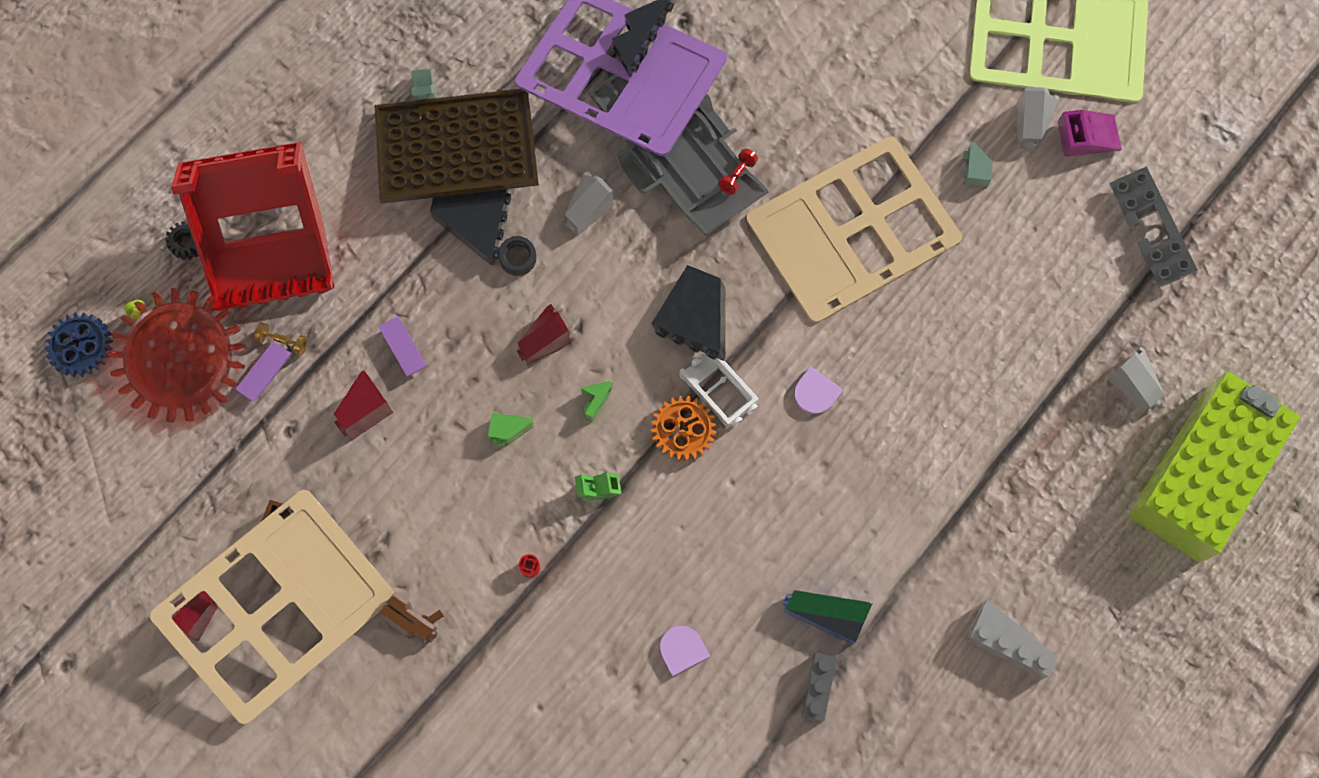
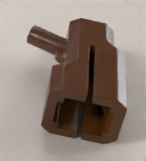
M396 592L387 603L413 623H410L386 605L378 614L379 618L407 638H418L425 644L427 642L431 643L436 638L438 632H436L437 628L433 623L444 617L441 610H438L429 617L426 615L420 616L412 610V604Z

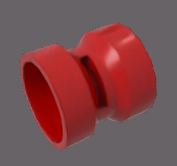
M527 554L519 560V570L524 577L534 578L539 574L541 566L536 556Z

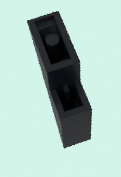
M655 0L624 14L625 26L628 31L612 38L614 52L629 77L638 71L642 57H646L650 43L655 41L659 27H663L666 15L673 10L674 1Z

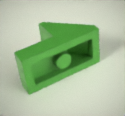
M607 381L581 388L582 394L592 399V401L589 400L584 408L587 420L594 421L613 389L612 382Z

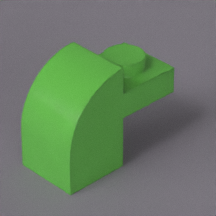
M606 472L597 476H575V490L577 496L582 497L583 501L607 499L622 494L618 474Z

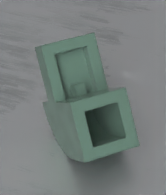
M432 68L412 70L413 88L411 90L415 100L435 98Z

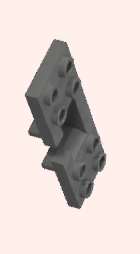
M1147 166L1110 182L1109 185L1130 228L1139 225L1140 219L1156 212L1158 220L1161 221L1168 238L1151 245L1148 238L1138 242L1141 253L1144 255L1159 288L1198 272Z

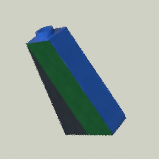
M794 590L791 595L787 594L782 605L786 607L784 613L853 645L857 641L872 603Z

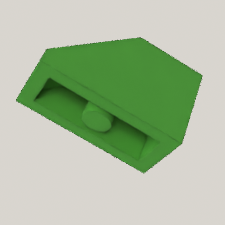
M492 413L488 438L492 444L497 446L511 444L534 427L533 418Z

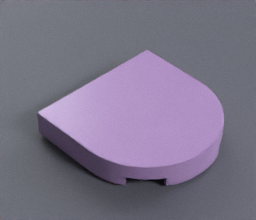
M810 366L796 385L795 400L798 407L808 414L824 413L837 400L843 389Z
M673 627L664 634L661 640L660 652L672 677L710 657L699 634L690 627Z

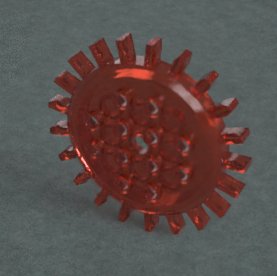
M171 288V303L164 304L160 293L153 292L151 294L155 307L150 310L142 302L136 301L134 304L141 313V316L136 321L129 316L122 315L121 320L131 327L128 334L124 335L119 332H113L112 337L116 340L124 341L123 351L108 352L109 357L115 359L123 358L124 367L111 371V376L122 377L126 375L129 380L126 385H123L118 390L119 394H128L133 389L139 394L130 405L133 409L140 408L146 400L151 402V407L147 413L148 418L155 419L160 407H166V422L169 423L175 422L176 409H183L186 422L194 421L192 407L197 405L200 406L201 411L205 415L213 414L211 407L207 403V400L212 396L218 402L226 404L228 400L219 389L224 383L229 387L235 388L239 385L236 380L227 377L230 368L237 370L245 369V364L232 361V352L245 350L246 345L240 343L231 344L229 336L241 330L240 326L231 325L225 329L221 324L222 321L228 318L231 312L223 309L216 316L212 315L210 311L215 305L216 299L210 296L206 299L202 308L196 306L199 292L195 290H190L187 303L180 302V291L176 288ZM173 322L177 323V327L175 329H172L171 327ZM193 324L197 325V329L195 331H192L191 326ZM153 340L155 345L150 347L149 343ZM171 342L175 344L173 349L169 348ZM191 344L195 346L193 351L189 350ZM213 345L215 350L210 353L209 348ZM181 350L184 353V359L177 362L175 360V353ZM149 360L152 361L151 367L147 366V362ZM169 362L172 363L171 369L167 368V364ZM188 364H192L191 371L187 370ZM211 365L213 368L212 372L208 373L207 367ZM169 382L170 388L166 390L165 384ZM186 384L190 385L189 391L185 390Z

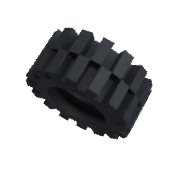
M181 221L182 225H179L177 222L175 223L176 228L171 226L169 228L171 233L168 231L166 233L168 238H165L166 246L178 259L186 260L187 257L191 260L192 255L198 257L193 237L192 242L188 246L181 247L178 245V241L182 236H192L189 225L185 221Z

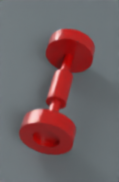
M742 149L738 155L742 164H739L733 171L732 178L723 176L718 182L719 188L728 195L735 194L738 190V184L735 179H738L745 170L744 166L754 167L758 162V157L752 150Z

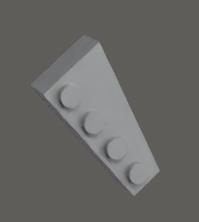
M988 599L981 604L965 640L1041 679L1050 677L1058 658Z

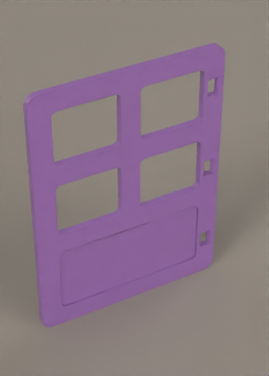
M568 0L515 78L516 86L659 156L668 155L725 65L727 54L714 46L664 24L662 28L659 27L657 39L641 62L638 71L629 77L621 62L608 56L607 53L613 46L612 38L620 35L625 27L624 14L633 11V9L614 0ZM583 4H587L613 17L593 47H589L563 34ZM554 47L584 60L564 91H559L533 78ZM598 68H602L629 81L611 110L607 113L578 100V97ZM540 86L546 89L545 93L543 94L535 90L536 87ZM589 110L598 114L596 119L587 115ZM641 135L650 139L648 144L639 140Z

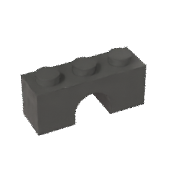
M818 652L813 655L809 674V687L804 699L801 718L820 723L825 721L837 657Z

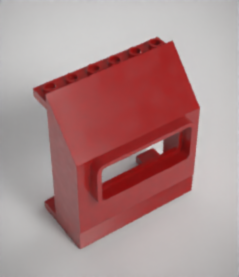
M302 142L178 163L171 189L173 195L179 194L211 292L209 304L211 311L222 312L229 308H244L251 304H266L274 300L284 301L290 297H305L313 293L323 294L335 288L326 231ZM294 205L298 207L303 228L238 240L225 241L218 221L220 218Z

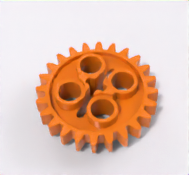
M680 395L679 400L676 402L672 397L671 404L664 401V409L658 406L657 410L660 414H653V418L657 421H651V426L656 427L651 429V434L656 435L652 438V441H659L656 448L660 449L663 447V455L669 452V459L676 455L678 462L681 456L685 458L686 462H688L689 456L696 460V453L703 456V448L709 451L710 446L708 443H714V439L710 436H716L717 433L712 430L716 428L717 423L711 422L715 419V416H708L711 409L704 410V402L698 405V398L690 402V396H687L686 401H683ZM683 411H688L691 413V417L685 419L680 414ZM695 418L699 419L698 421H695L692 424H690ZM670 422L674 424L675 428L667 430L664 428V425ZM681 425H682V427L688 426L686 432H685V430H681V431H680V426H681ZM695 427H700L703 429V433L697 435L692 430ZM676 434V435L674 436V438H672V439H669V438H668L669 436H672V435ZM682 438L686 440L687 444L685 446H678L676 441Z

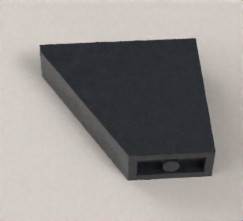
M508 189L436 197L432 199L430 212L436 222L487 263L494 265L495 259H499L498 251L500 247H498L499 241L503 240L504 229H502V225L507 221L508 211H506V206L510 205L512 195Z
M687 265L651 323L655 333L661 338L668 337L678 345H687L694 352L698 353L701 351L713 360L717 358L724 361L726 358V288L721 278Z

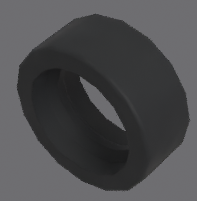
M512 236L501 244L498 257L503 270L508 274L522 276L534 268L536 264V250L530 240L522 236ZM515 246L525 247L529 252L528 261L521 266L510 265L506 260V253L510 248Z

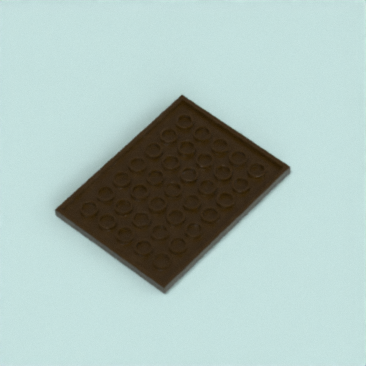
M522 89L374 105L379 200L381 204L539 186L529 93Z

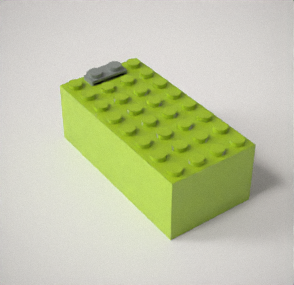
M1230 371L1225 372L1206 387L1127 516L1197 562H1202L1221 553L1302 416L1279 403L1278 399L1256 385L1252 386Z

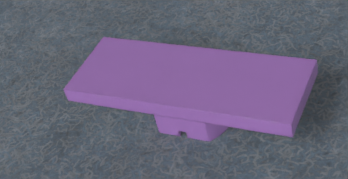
M399 316L378 326L407 377L427 367Z
M273 341L237 386L236 390L255 402L291 356V353Z

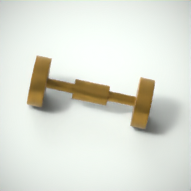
M260 322L254 334L255 341L263 343L268 336L273 338V341L294 345V354L300 356L304 354L308 344L307 336L300 335L296 341H293L289 337L278 333H268L269 325L267 323Z

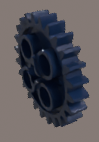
M83 312L80 317L77 313H74L73 318L66 315L65 322L59 319V326L52 325L55 331L47 332L51 339H45L49 346L44 347V350L50 352L46 357L51 360L49 363L53 367L55 366L58 372L62 371L66 376L70 373L72 377H76L77 373L84 377L85 371L92 375L93 368L98 371L100 370L99 363L106 364L103 360L104 357H111L107 354V351L113 350L108 345L114 342L109 337L112 333L107 330L108 326L100 318L96 319L93 314L88 317ZM89 329L87 334L82 335L84 330ZM69 337V340L66 343H63V340ZM95 346L94 351L89 353V349ZM76 354L75 358L69 361L70 357Z

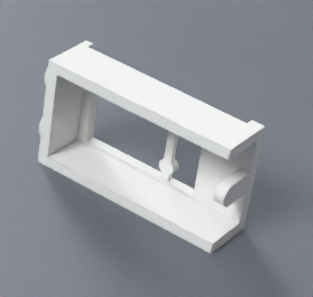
M704 354L700 359L696 357L689 368L686 370L682 368L680 370V378L711 409L726 429L731 426L736 427L743 420L741 417L746 413L750 415L758 408L759 398L725 361L717 358L713 360ZM719 368L725 376L721 377L720 381L704 392L699 384ZM727 378L748 400L729 417L708 396L721 383H725Z

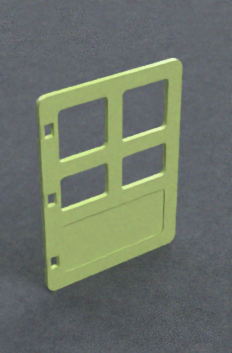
M976 0L970 78L973 81L1020 88L1045 87L1050 92L1133 103L1140 101L1142 98L1148 0H1076L1074 29L1052 27L1045 24L1047 0H1033L1031 23L992 19L989 17L990 0ZM987 33L1027 37L1029 39L1027 73L985 68ZM1044 40L1072 44L1070 79L1046 77L1041 74Z

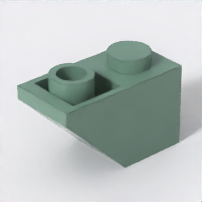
M971 142L963 154V160H966V166H963L962 169L964 185L987 188L992 178L993 162L975 142Z

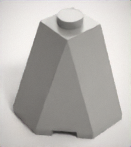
M1025 87L1016 104L1018 147H1025L1027 149L1038 147L1059 101V97L1055 94L1050 95L1049 90L1045 87Z
M589 172L583 175L565 213L566 227L571 232L575 231L578 235L613 207V190L599 176L592 178Z
M1142 347L1109 378L1143 412H1146L1149 408L1153 411L1161 403L1159 399L1164 395L1163 390Z

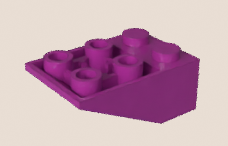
M1088 110L1065 111L1057 122L1065 157L1122 150L1113 114Z

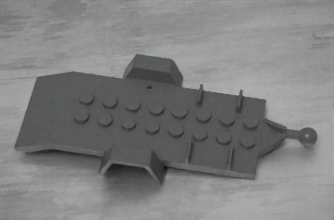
M605 70V81L591 89L589 95L600 110L607 113L611 110L629 81ZM708 94L701 101L668 155L659 156L626 139L624 140L629 146L617 153L622 170L640 193L648 192L660 184L684 216L705 236L769 193L763 183L751 174L746 167L740 177L735 179L738 184V190L735 194L728 195L719 188L718 182L723 176L732 178L733 171L742 162L724 141L737 132V129H729L713 110ZM642 135L639 138V140L647 144L650 141V139Z

